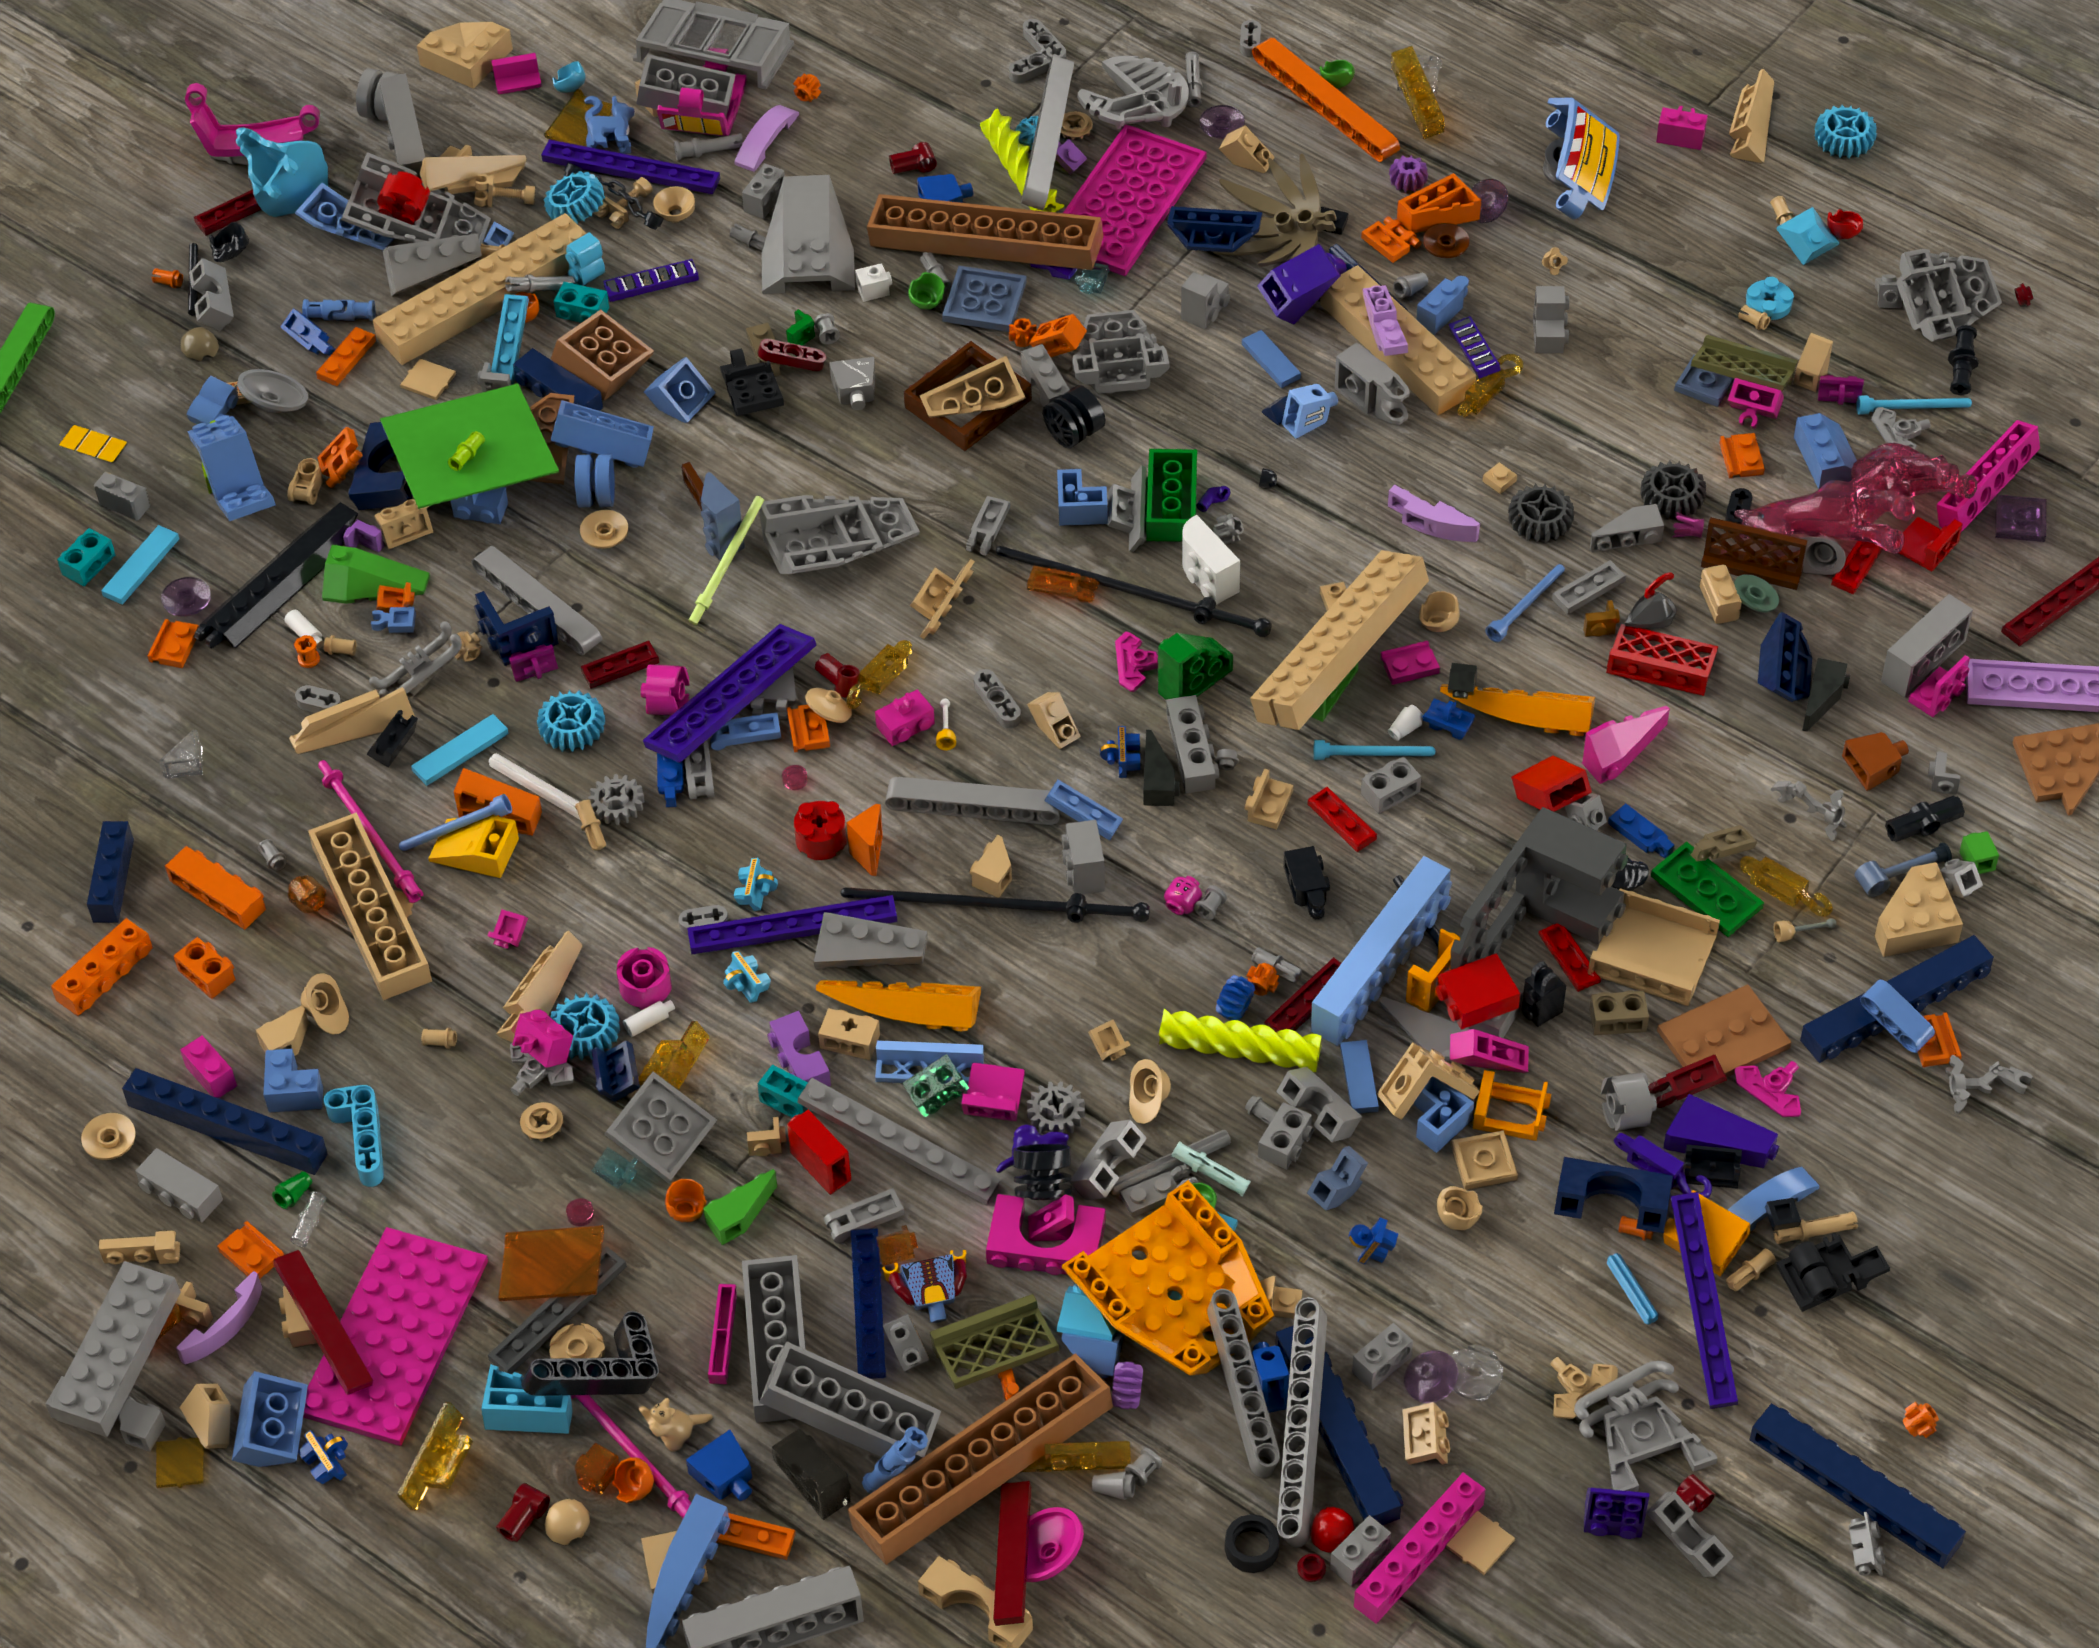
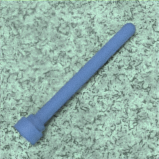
M1561 564L1556 565L1501 620L1492 621L1485 629L1488 638L1494 642H1500L1507 635L1508 626L1564 572V566Z
M505 794L493 798L489 806L401 841L399 849L402 851L409 850L491 815L503 817L512 813L511 803Z

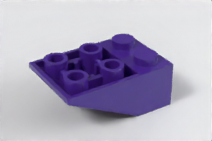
M1317 244L1272 269L1257 287L1276 317L1294 325L1341 275L1323 247Z
M1587 1488L1584 1532L1595 1536L1617 1535L1625 1539L1642 1538L1649 1493Z

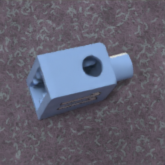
M1319 384L1289 390L1282 425L1295 439L1327 422L1330 407L1338 404L1337 395L1334 392L1327 393Z

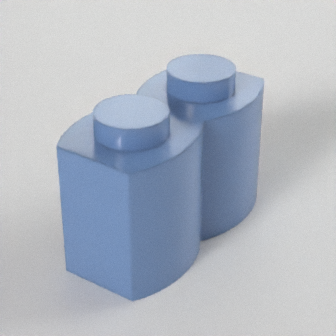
M210 376L187 411L189 421L195 424L206 423L207 425L216 418L226 415L230 408L233 409L238 402L239 397L236 388Z

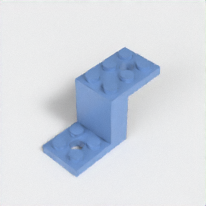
M220 416L215 419L216 422L207 425L206 423H200L193 426V430L187 431L190 441L199 451L215 501L229 521L276 505L273 496L263 484L246 431L233 416Z

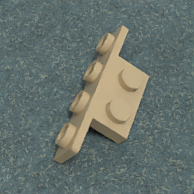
M970 559L955 581L937 568L931 571L910 605L930 620L920 635L922 639L929 633L934 635L941 625L938 620L940 616L944 618L951 609L950 600L953 599L955 601L963 590L960 584L962 581L966 583L974 571L970 568L974 564V560Z

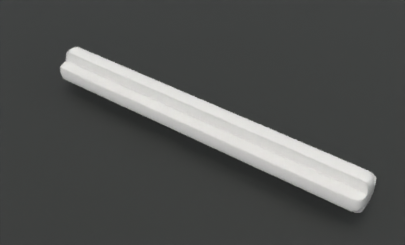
M497 753L490 757V767L580 820L575 809V805L579 801Z

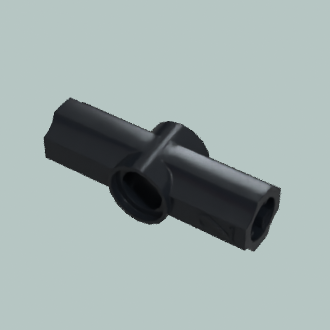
M1954 795L1930 805L1928 802H1920L1913 806L1909 813L1887 820L1885 824L1887 835L1891 841L1895 842L1919 833L1923 836H1928L1935 833L1941 825L1964 817L1965 810L1960 798Z

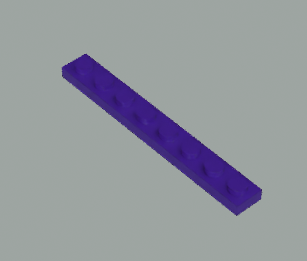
M554 140L547 142L541 154L543 162L563 166L570 162L584 170L636 180L643 177L651 183L683 187L688 190L714 194L720 181V172Z
M893 895L689 927L687 930L691 955L820 934L824 912L886 924L898 922Z
M1694 1192L1671 1196L1709 1407L1714 1409L1738 1405L1699 1194Z

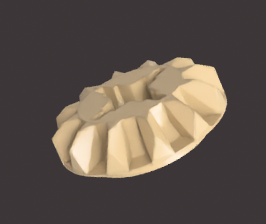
M1073 111L1065 113L1060 134L1063 135L1064 139L1071 137L1072 140L1077 137L1083 139V136H1089L1090 130L1093 129L1092 120L1087 114Z
M546 1102L529 1106L520 1118L523 1134L528 1135L530 1140L535 1138L541 1142L544 1138L550 1137L553 1139L555 1133L561 1132V1126L564 1123L560 1109ZM546 1119L547 1125L542 1124L538 1127L537 1121L542 1122Z

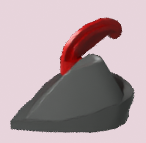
M1672 572L1658 577L1645 589L1644 595L1636 602L1629 613L1625 626L1658 629L1672 624L1677 612L1676 606L1667 596L1660 592H1655V589L1665 581L1674 578Z

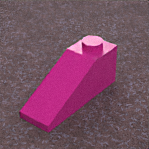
M1476 1029L1450 1034L1451 1061L1473 1067L1521 1073L1528 1072L1529 1046Z

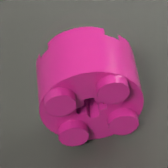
M674 665L647 666L646 683L641 685V697L646 698V713L648 715H673L689 701V694H685V686H690L686 667Z
M647 947V950L633 948L625 952L618 960L616 973L619 991L622 998L628 1004L643 1010L667 998L672 990L671 976L667 958L661 951L651 947Z

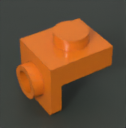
M406 582L404 589L379 585L376 610L389 613L390 607H412L415 592H411V583Z

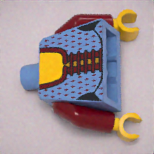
M951 1250L950 1255L902 1264L900 1270L897 1262L893 1263L895 1269L892 1271H887L885 1266L882 1267L885 1280L890 1282L894 1292L907 1305L914 1306L915 1310L928 1308L931 1323L947 1320L944 1305L954 1303L955 1297L961 1294L967 1278L966 1250H963L962 1256L959 1257L955 1256L953 1250Z

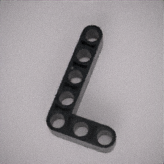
M628 1311L624 1314L614 1331L619 1358L535 1359L530 1364L521 1381L523 1390L534 1396L645 1394L659 1373L645 1317L636 1311Z

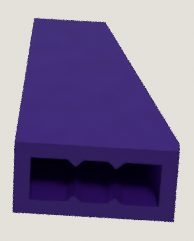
M1688 1094L1667 1130L1663 1146L1666 1150L1680 1153L1686 1152L1687 1144L1742 1150L1740 1164L1764 1168L1769 1159L1773 1161L1779 1150V1146L1776 1145L1777 1133L1691 1094Z

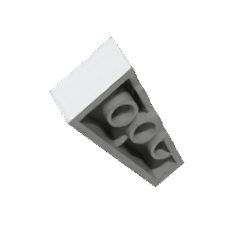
M478 233L386 247L383 250L391 296L478 260L482 256Z
M824 912L814 957L815 969H825L826 967H868L883 964H923L928 941L927 931Z

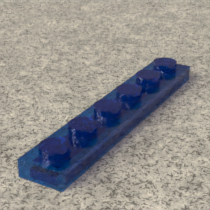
M878 1228L851 1230L858 1374L870 1379L886 1378Z

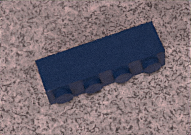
M532 348L513 364L516 382L532 390L536 396L544 398L550 393L574 395V404L598 411L603 409L602 396L599 390Z
M103 821L87 900V907L93 923H119L134 843L128 821Z

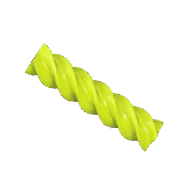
M995 109L990 118L980 123V127L1022 195L1030 160L1028 158L1030 146L1020 144L1019 136L1021 132L1010 129L1012 117L1002 116L999 109ZM1049 189L1044 210L1030 206L1029 208L1036 211L1056 212L1064 208L1065 205L1056 202L1058 191L1056 189Z
M1164 1009L1159 1030V1045L1167 1043L1176 1049L1194 1048L1204 1054L1219 1052L1228 1058L1246 1057L1256 1063L1272 1061L1274 1064L1284 1068L1294 1066L1299 1068L1308 1067L1312 1072H1317L1322 1047V1036L1318 1034H1308L1302 1037L1294 1030L1284 1029L1275 1032L1266 1025H1255L1249 1028L1239 1020L1223 1023L1214 1016H1203L1197 1019L1186 1011L1170 1014Z

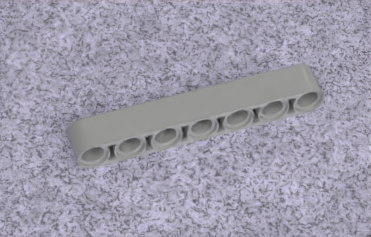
M488 547L471 560L472 566L481 577L528 614L550 606L554 613L558 638L579 655L583 656L602 641L600 632L593 624L496 547Z
M894 777L889 780L885 800L886 806L895 811L1045 825L1058 823L1061 813L1060 810L1044 801L1050 792L1049 790L907 777Z
M1219 1289L1213 1293L1207 1308V1314L1250 1469L1256 1476L1266 1478L1274 1472L1280 1459V1452L1236 1297L1230 1290ZM1222 1303L1227 1309L1219 1308L1216 1304ZM1223 1329H1231L1234 1334H1228ZM1230 1354L1239 1355L1241 1360L1233 1359ZM1238 1379L1245 1380L1246 1382H1248L1249 1385H1241L1238 1382ZM1245 1405L1253 1406L1256 1411L1251 1412L1247 1410ZM1252 1431L1260 1432L1263 1437L1258 1438L1254 1436ZM1259 1457H1265L1271 1463L1265 1464L1260 1461Z

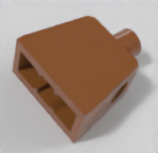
M1880 732L1846 740L1842 757L1866 791L1899 772L1902 756L1907 755L1909 749L1904 740L1892 743L1885 733Z

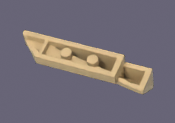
M1764 69L1759 71L1757 82L1754 85L1750 86L1747 84L1742 89L1729 132L1730 136L1734 140L1736 139L1730 153L1733 158L1763 163L1765 160L1774 80Z
M525 155L425 157L422 162L420 176L425 189L428 187L430 191L444 188L445 192L451 194L477 191L475 181L478 174H486L489 177L494 175V187L496 188L512 187L519 173L524 170L527 159Z
M403 687L380 698L375 689L305 717L301 722L302 730L296 735H291L289 739L296 753L301 754L381 733L398 710L403 711L402 717L406 720L411 715H415Z
M570 931L564 933L555 948L550 945L541 953L503 1006L511 1016L496 1033L500 1038L513 1043L519 1015L522 1013L541 1009L549 1016L582 948L581 942Z

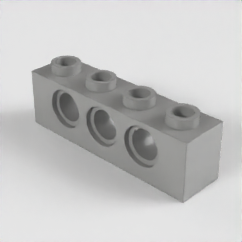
M1196 695L1166 699V716L1185 794L1215 789V779L1219 778L1218 764H1213L1212 759H1214L1213 744H1208L1207 741L1210 735L1208 725L1203 724L1202 721L1205 719L1203 705H1198Z

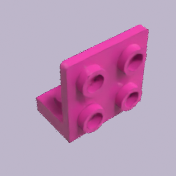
M1965 655L1949 671L1939 666L1909 696L1908 702L1931 717H1934L1940 710L1943 712L1949 706L1951 699L1954 696H1960L1966 687L1964 681L1970 670L1968 668L1970 658Z
M972 1063L967 1094H963L961 1103L963 1113L965 1115L1017 1121L1025 1071L1018 1068Z

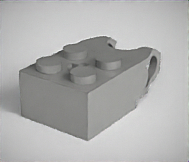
M1357 342L1336 356L1335 390L1367 415L1373 413L1379 419L1396 425H1400L1408 419L1407 409L1402 403L1404 399L1410 396L1408 386L1385 362L1380 361L1368 349L1363 348ZM1398 389L1403 390V391H1404V394L1398 396V395H1397V390H1398ZM1393 409L1401 412L1403 415L1399 418H1394L1389 412Z

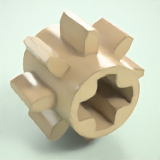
M468 631L457 633L461 638L462 645L455 658L457 660L463 658L465 662L476 659L482 648L480 638L475 632L471 635Z

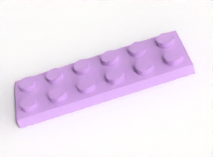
M1981 659L1969 660L1968 668L1970 670L1966 676L1967 704L2099 712V667Z

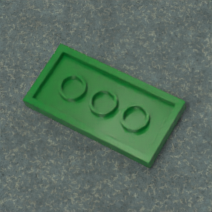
M1686 841L1651 870V877L1696 913L1709 915L1720 920L1718 930L1729 937L1762 910L1764 902L1710 859L1696 861L1691 856L1694 847Z

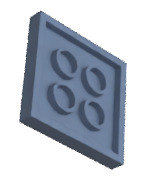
M958 266L942 314L943 322L1009 332V324L1014 323L1026 286V276Z

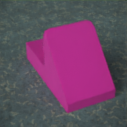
M1065 1194L1029 1215V1240H1068L1071 1236V1223L1074 1222V1198Z

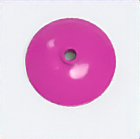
M1053 1507L1041 1510L1030 1516L1026 1582H1039L1050 1579L1061 1573L1075 1559L1082 1545L1084 1530L1080 1519L1071 1510Z

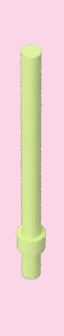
M760 496L754 498L705 591L698 596L695 602L696 607L688 620L690 623L697 625L704 611L708 610L713 602L712 596L764 502V499Z

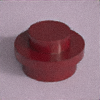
M2024 283L2019 284V287L2014 289L2018 304L2020 306H2030V300L2034 299L2030 286L2025 287Z
M1307 1554L1299 1560L1297 1572L1304 1581L1317 1582L1324 1577L1326 1564L1317 1554Z

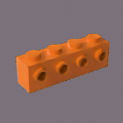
M185 846L165 865L170 882L244 930L266 910L263 900L264 896L258 888H251L246 885L239 876L229 874L217 862L212 863L199 850L194 851Z
M125 918L51 985L56 1001L77 1016L89 1009L103 993L108 992L115 982L128 974L138 961L149 954L153 949L149 934Z

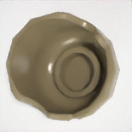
M204 327L193 328L181 338V351L190 359L202 361V358L206 355L214 357L219 349L217 338Z

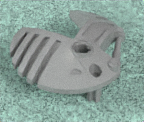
M1115 56L1102 61L1104 70L1126 96L1111 99L1085 89H1081L1078 92V100L1085 110L1089 109L1091 115L1098 116V119L1115 125L1116 129H1121L1126 124L1152 121L1160 122L1163 127H1170L1172 119L1182 113L1189 98L1187 82L1179 72L1175 73L1174 68L1171 66L1166 67L1163 62H1154V59L1147 57L1139 59V56Z

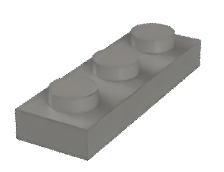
M1610 560L1554 592L1552 600L1568 615L1624 583L1626 575Z

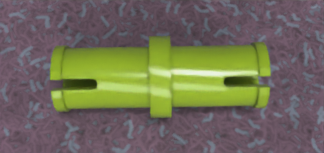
M478 431L472 432L465 442H461L458 445L457 451L449 458V467L455 471H460L468 460L475 457L476 450L485 442L484 436Z

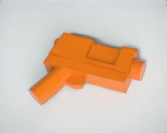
M1012 1368L997 1374L1001 1380L1003 1396L1006 1401L1019 1392V1386L1016 1384Z

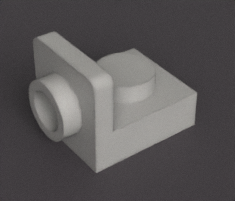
M485 362L483 369L478 372L477 381L481 385L482 392L511 385L510 374L492 373L489 362Z

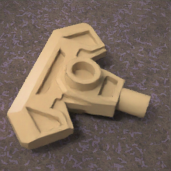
M1559 1357L1553 1359L1550 1365L1558 1372L1557 1378L1567 1391L1566 1394H1554L1553 1416L1567 1419L1576 1417L1577 1415L1574 1412L1576 1402L1583 1396L1617 1379L1618 1368L1614 1365L1594 1364L1591 1377H1589L1574 1365H1566Z

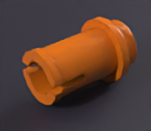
M155 268L152 272L153 275L161 276L152 277L153 283L170 285L171 288L181 287L183 284V274L178 270H173L172 272Z
M1626 1216L1621 1217L1619 1233L1642 1237L1643 1241L1652 1239L1654 1232L1636 1229L1638 1219Z

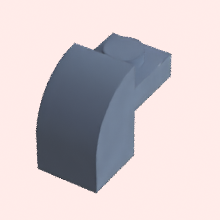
M1350 1146L1344 1147L1332 1168L1317 1174L1307 1194L1325 1211L1340 1206L1363 1183L1360 1177L1368 1162Z

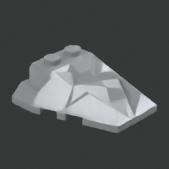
M1928 249L1913 250L1901 254L1899 268L1902 275L1897 280V286L1911 327L1914 330H1921L1923 336L1931 342L1953 337L1956 335V329L1959 326L1971 325L1974 321L2002 304L1987 259L1963 255L1956 258L1949 256V253L1946 252L1933 254Z
M1134 310L1087 315L1084 323L1087 332L1077 347L1076 355H1073L1072 358L1075 378L1085 385L1090 384L1099 394L1147 389L1150 386V378L1160 377L1170 368L1166 348L1156 343V336L1147 332V325Z

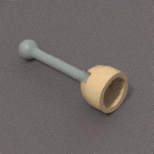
M1830 918L1826 922L1794 927L1789 921H1777L1774 923V935L1778 942H1785L1792 939L1797 931L1822 927L1833 929L1836 927L1837 922L1835 919Z

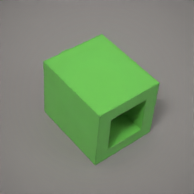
M1988 831L1970 833L1967 836H1963L1959 851L1963 861L1974 862L1979 874L1995 871L1999 854Z

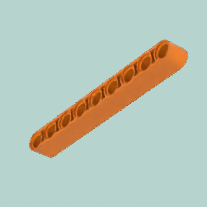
M1269 38L1252 49V55L1260 66L1376 161L1382 162L1400 151L1399 141L1391 132L1275 38Z

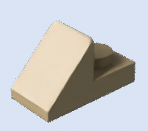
M1275 1276L1261 1280V1286L1274 1316L1294 1319L1295 1308L1302 1299L1303 1290L1275 1287Z

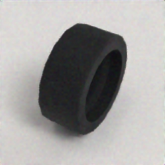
M1260 1515L1240 1516L1226 1530L1225 1552L1227 1559L1235 1568L1242 1572L1257 1573L1265 1571L1278 1558L1280 1537L1277 1528L1270 1520ZM1248 1531L1259 1532L1268 1538L1269 1548L1262 1555L1246 1556L1236 1549L1235 1541L1237 1536Z

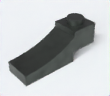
M1452 663L1448 683V693H1453L1452 697L1467 699L1468 695L1474 694L1475 682L1477 680V665Z

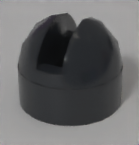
M1263 468L1259 487H1274L1277 483V474L1270 469Z

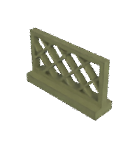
M1706 335L1702 347L1693 357L1690 366L1778 389L1783 392L1785 387L1793 382L1798 360Z
M1033 1294L930 1331L933 1351L936 1357H939L955 1389L1060 1351L1059 1345L1042 1316ZM1035 1321L1038 1322L1035 1330L1023 1327ZM1008 1331L1012 1332L1009 1339L998 1337V1335ZM1023 1334L1031 1337L1026 1344L1015 1341L1017 1336ZM1037 1338L1049 1342L1048 1345L1042 1347L1034 1346ZM981 1341H987L983 1349L971 1346ZM993 1343L1005 1346L1001 1353L989 1351ZM1011 1348L1023 1351L1021 1355L1015 1357L1007 1355ZM954 1351H961L957 1358L946 1356V1354ZM967 1353L978 1355L975 1363L963 1360ZM985 1357L997 1360L994 1365L989 1367L981 1365ZM959 1367L971 1370L967 1375L959 1378L956 1376Z

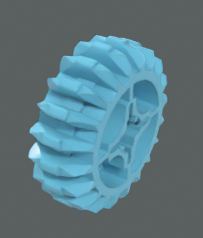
M1843 105L1840 108L1833 106L1831 110L1825 109V112L1820 114L1814 129L1815 140H1817L1819 147H1823V152L1830 151L1831 156L1837 154L1839 158L1847 156L1848 159L1851 155L1859 157L1860 154H1866L1867 150L1873 146L1877 135L1876 123H1874L1873 117L1868 116V112H1861L1860 108L1853 109L1852 106L1845 108Z
M579 171L577 174L572 172L570 176H564L562 180H556L557 183L550 186L551 190L546 192L547 197L543 199L545 210L552 220L566 213L578 224L579 221L585 222L587 217H592L593 212L599 211L598 207L603 205L602 200L605 196L603 186L594 174Z
M569 689L568 694H562L559 691L558 697L550 695V702H543V708L539 709L537 725L539 727V734L543 737L546 744H551L553 749L560 746L562 752L566 748H570L573 752L577 747L583 750L585 744L592 746L593 740H599L600 733H603L605 715L601 704H599L596 698H592L589 693L583 695L579 690L576 694H573Z
M587 992L583 998H579L575 994L574 1000L565 998V1005L557 1004V1011H551V1018L562 1025L564 1029L574 1034L569 1051L571 1060L576 1055L579 1056L581 1061L585 1056H589L593 1060V1048L598 1047L603 1051L604 1048L610 1050L612 1042H617V1034L620 1031L619 1015L615 1011L613 1004L609 1005L606 998L600 1000L597 994L590 998ZM595 1017L601 1019L604 1024L599 1023V1020H596Z

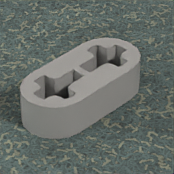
M1247 20L1241 25L1240 53L1246 57H1253L1252 49L1259 45L1261 41V25L1255 20Z
M302 686L295 693L298 707L313 713L341 703L338 693L315 686Z
M720 905L688 909L679 915V927L682 933L688 935L687 928L728 921V913ZM714 916H719V920L714 921ZM688 920H693V924L688 925Z

